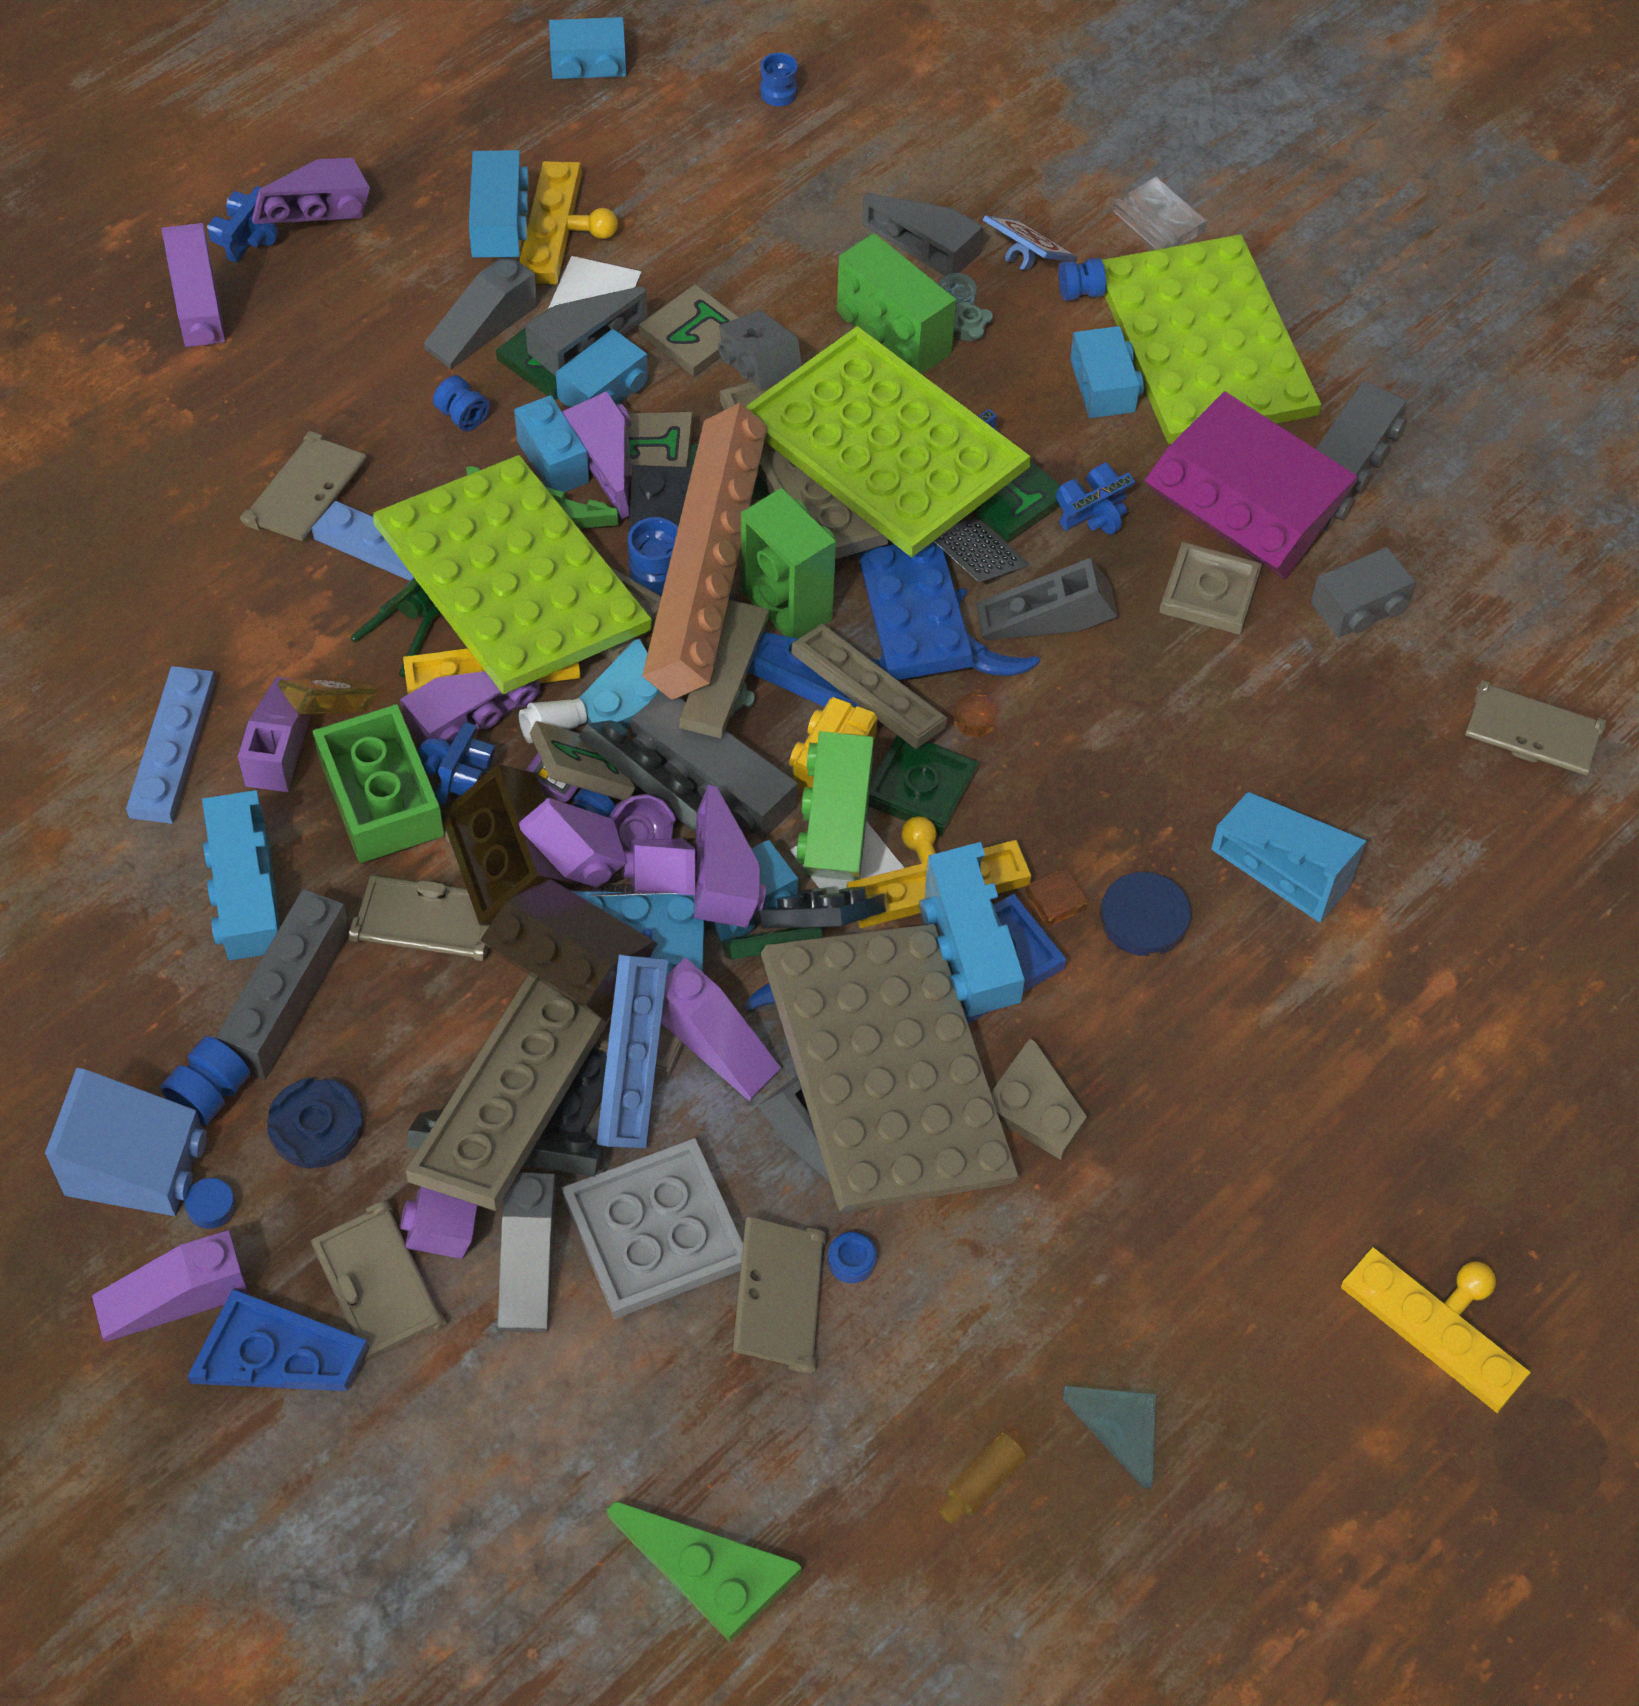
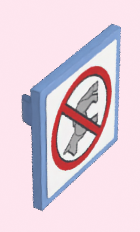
M985 215L983 218L984 222L1017 241L1007 251L1005 260L1007 262H1014L1018 253L1022 252L1024 260L1019 268L1020 270L1028 271L1032 268L1035 262V253L1047 259L1074 262L1077 259L1076 255L1018 220Z

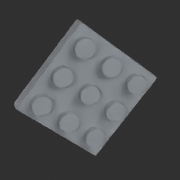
M696 1138L561 1188L562 1197L614 1319L741 1271L743 1242Z

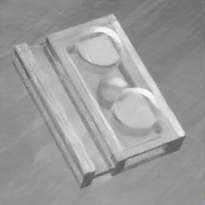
M1157 177L1130 191L1125 199L1121 200L1118 198L1114 202L1113 212L1156 250L1183 245L1205 232L1207 221Z

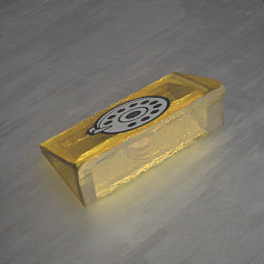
M348 678L280 679L277 684L298 714L366 712L378 693L377 687Z

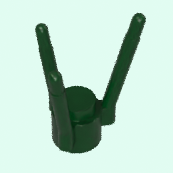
M413 577L399 593L379 608V612L352 634L351 641H359L399 608L405 616L411 619H416L418 616L424 617L406 657L417 655L432 621L439 615L440 611ZM404 662L399 671L401 677H405Z

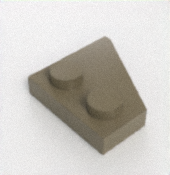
M1029 1038L993 1088L991 1095L1001 1125L1061 1160L1085 1126L1087 1116L1037 1043Z

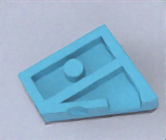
M640 639L633 641L579 697L586 710L587 723L612 720L624 728L631 727V718L661 692L642 677L648 653Z

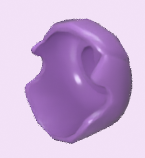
M648 794L630 796L619 802L609 815V818L614 820L623 851H629V840L672 839L673 824L676 820L675 815L664 800Z

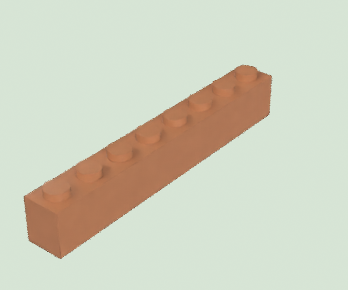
M740 402L706 419L703 423L642 674L643 678L671 700L708 685L711 680L741 547V512L750 507L767 432V426L760 418L750 412Z

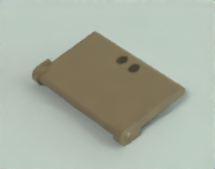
M309 431L303 438L304 442L250 509L242 513L240 520L250 528L260 530L262 527L303 541L314 524L337 501L338 495L366 461L367 456L364 453L326 441L323 435Z
M1481 680V683L1477 685V694L1474 700L1476 704L1465 736L1510 750L1513 756L1531 762L1540 760L1587 776L1597 742L1599 743L1601 735L1606 729L1605 719L1598 717L1596 720L1489 685V681Z
M370 875L358 916L353 918L350 927L349 941L387 944L474 957V960L484 961L488 946L480 939L490 925H479L467 889L444 886V884L436 882H416ZM439 895L445 896L444 898L439 899Z
M386 1200L366 1208L367 1213L310 1241L352 1334L367 1340L369 1348L363 1358L365 1361L422 1333L426 1337L446 1325V1320L443 1314L439 1313L410 1250L405 1248L406 1242L392 1214L393 1209L390 1202ZM359 1299V1303H358L357 1305H355V1306H350V1305H349V1303H350V1304H353V1303L357 1302V1300Z
M753 1217L746 1218L733 1342L734 1352L787 1364L789 1370L797 1372H815L816 1359H814L822 1253L827 1236L824 1231L809 1227L805 1230H800ZM750 1273L755 1274L758 1280L755 1281L754 1277L751 1276Z

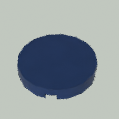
M1134 872L1118 878L1108 887L1102 899L1100 917L1108 939L1120 949L1137 956H1149V952L1156 953L1161 951L1160 954L1171 951L1183 941L1191 919L1190 903L1183 890L1171 879L1151 872Z
M313 1078L300 1079L285 1087L272 1101L267 1120L268 1136L277 1154L292 1165L309 1169L330 1166L345 1158L358 1144L363 1129L360 1104L353 1092L337 1080L325 1078L326 1081H314Z

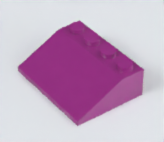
M1224 391L1167 448L1144 481L1154 494L1286 580L1359 477Z

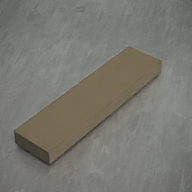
M728 600L710 684L690 692L680 716V729L722 739L768 622L769 609Z
M820 624L792 643V655L860 707L874 712L878 716L877 720L915 749L946 728V716L824 624Z

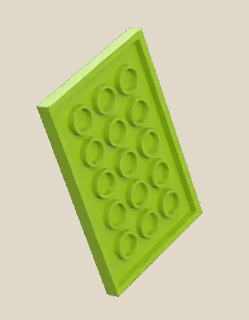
M1242 234L1102 260L1106 278L1105 299L1117 326L1121 328L1125 342L1130 341L1132 345L1133 364L1136 371H1140L1142 374L1145 392L1168 445L1172 444L1224 391L1276 424L1319 415L1322 404Z
M858 326L745 406L767 426L764 440L767 444L911 558L1030 467V455Z
M520 455L373 512V524L502 694L651 630L652 619Z

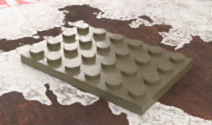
M935 924L766 945L760 953L839 1213L1012 1184L1019 1177L961 1002H958L949 978L951 972L947 960H943L935 937H938Z

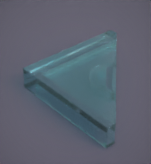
M1064 1386L1062 1400L1143 1488L1151 1489L1153 1483L1156 1395Z

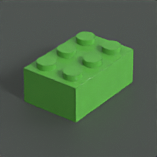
M875 233L839 255L837 311L846 322L861 328L921 374L951 355L956 298Z
M783 488L778 489L741 512V592L754 606L769 609L768 620L784 636L799 639L820 624L825 625L832 620L835 550L837 544L832 532L826 526H820L809 515L805 505L800 500L793 499Z
M398 704L313 730L319 762L359 864L444 836L439 804Z
M819 731L818 743L809 742L807 770L808 776H814L813 788L804 787L802 800L803 820H809L808 833L799 832L796 857L798 864H804L807 876L850 881L860 879L874 757L873 737Z

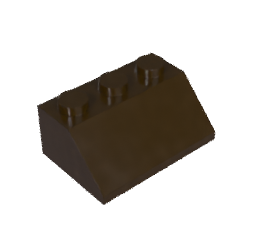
M501 764L495 765L441 813L479 925L488 926L492 923L506 901L548 879L555 881L568 890L577 884L576 881L565 878L520 830L519 822L546 800L536 773Z
M551 879L506 901L480 939L504 960L607 1022L612 1014L619 955L649 958L658 945L654 940Z

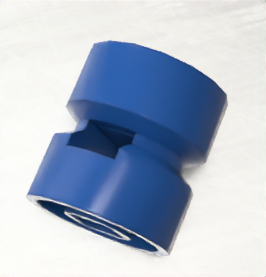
M649 517L638 521L631 527L628 533L630 579L662 596L678 526L668 519Z
M204 1036L187 1055L189 1059L188 1066L178 1065L159 1087L165 1099L196 1110L202 1126H207L225 1105L223 1095L233 1096L251 1075L245 1062L232 1049L210 1036Z

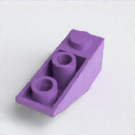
M353 158L317 159L260 188L252 221L254 224L362 218L370 187Z
M482 671L437 677L404 696L400 701L405 724L420 743L426 739L435 738L444 739L451 746L464 722L476 725V732L481 729L490 728L501 717L518 707L527 706L541 693L539 679L502 694L488 674Z
M283 677L275 678L249 719L239 750L238 761L245 787L289 792L319 685L308 683L310 681Z

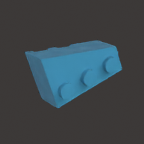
M520 150L473 151L469 212L472 258L520 256L521 241L527 240V217L524 215H528L527 191L523 190H529L528 166H521Z
M257 790L202 798L208 838L207 842H203V850L207 869L212 868L213 879L207 880L208 894L211 906H217L219 916L211 918L215 944H224L228 961L264 955L280 928L270 840Z
M1247 792L1217 825L1211 850L1321 923L1350 889L1366 840Z
M981 842L929 855L924 899L919 900L920 912L925 925L935 924L938 937H935L941 956L943 960H947L952 975L949 978L958 1002L963 1001L969 1017L1021 1003L1025 981L1007 924L1001 925L991 901L998 898L994 883L985 885L980 871L981 860L985 856Z
M571 891L640 933L644 929H650L653 940L658 944L652 952L651 958L668 960L667 974L685 957L704 973L705 920L693 918L694 895L590 896L593 893L622 892Z

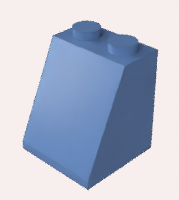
M76 1068L45 1155L64 1196L176 1216L180 1201L185 1200L187 1192L192 1186L193 1175L190 1171L195 1157L200 1158L204 1153L207 1131L202 1128L197 1111L89 1070Z

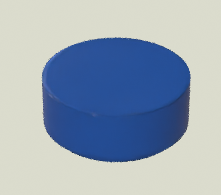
M216 1178L202 1179L189 1188L184 1200L189 1219L196 1226L204 1229H214L224 1225L231 1219L235 1211V1199L231 1188L227 1183Z
M847 1232L837 1236L830 1244L828 1251V1266L831 1273L837 1279L846 1283H859L871 1276L876 1266L877 1252L875 1245L867 1236L857 1232Z

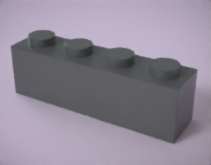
M1364 380L1316 447V450L1359 477L1324 526L1323 530L1327 532L1337 518L1343 520L1346 517L1354 498L1352 495L1355 491L1362 493L1370 479L1371 467L1373 465L1377 467L1381 465L1389 449L1388 442L1390 439L1398 440L1407 422V419L1402 417L1407 400Z
M660 692L631 718L632 741L639 747H647L657 753L662 759L661 764L670 772L681 774L694 784L693 790L701 797L704 796L708 785L717 786L739 828L744 832H752L763 841L797 808L798 783L726 730L721 739L680 729V716L686 701L680 697L671 700Z
M302 889L215 1038L227 1045L245 1062L251 1075L266 1080L348 937L350 928L343 903Z

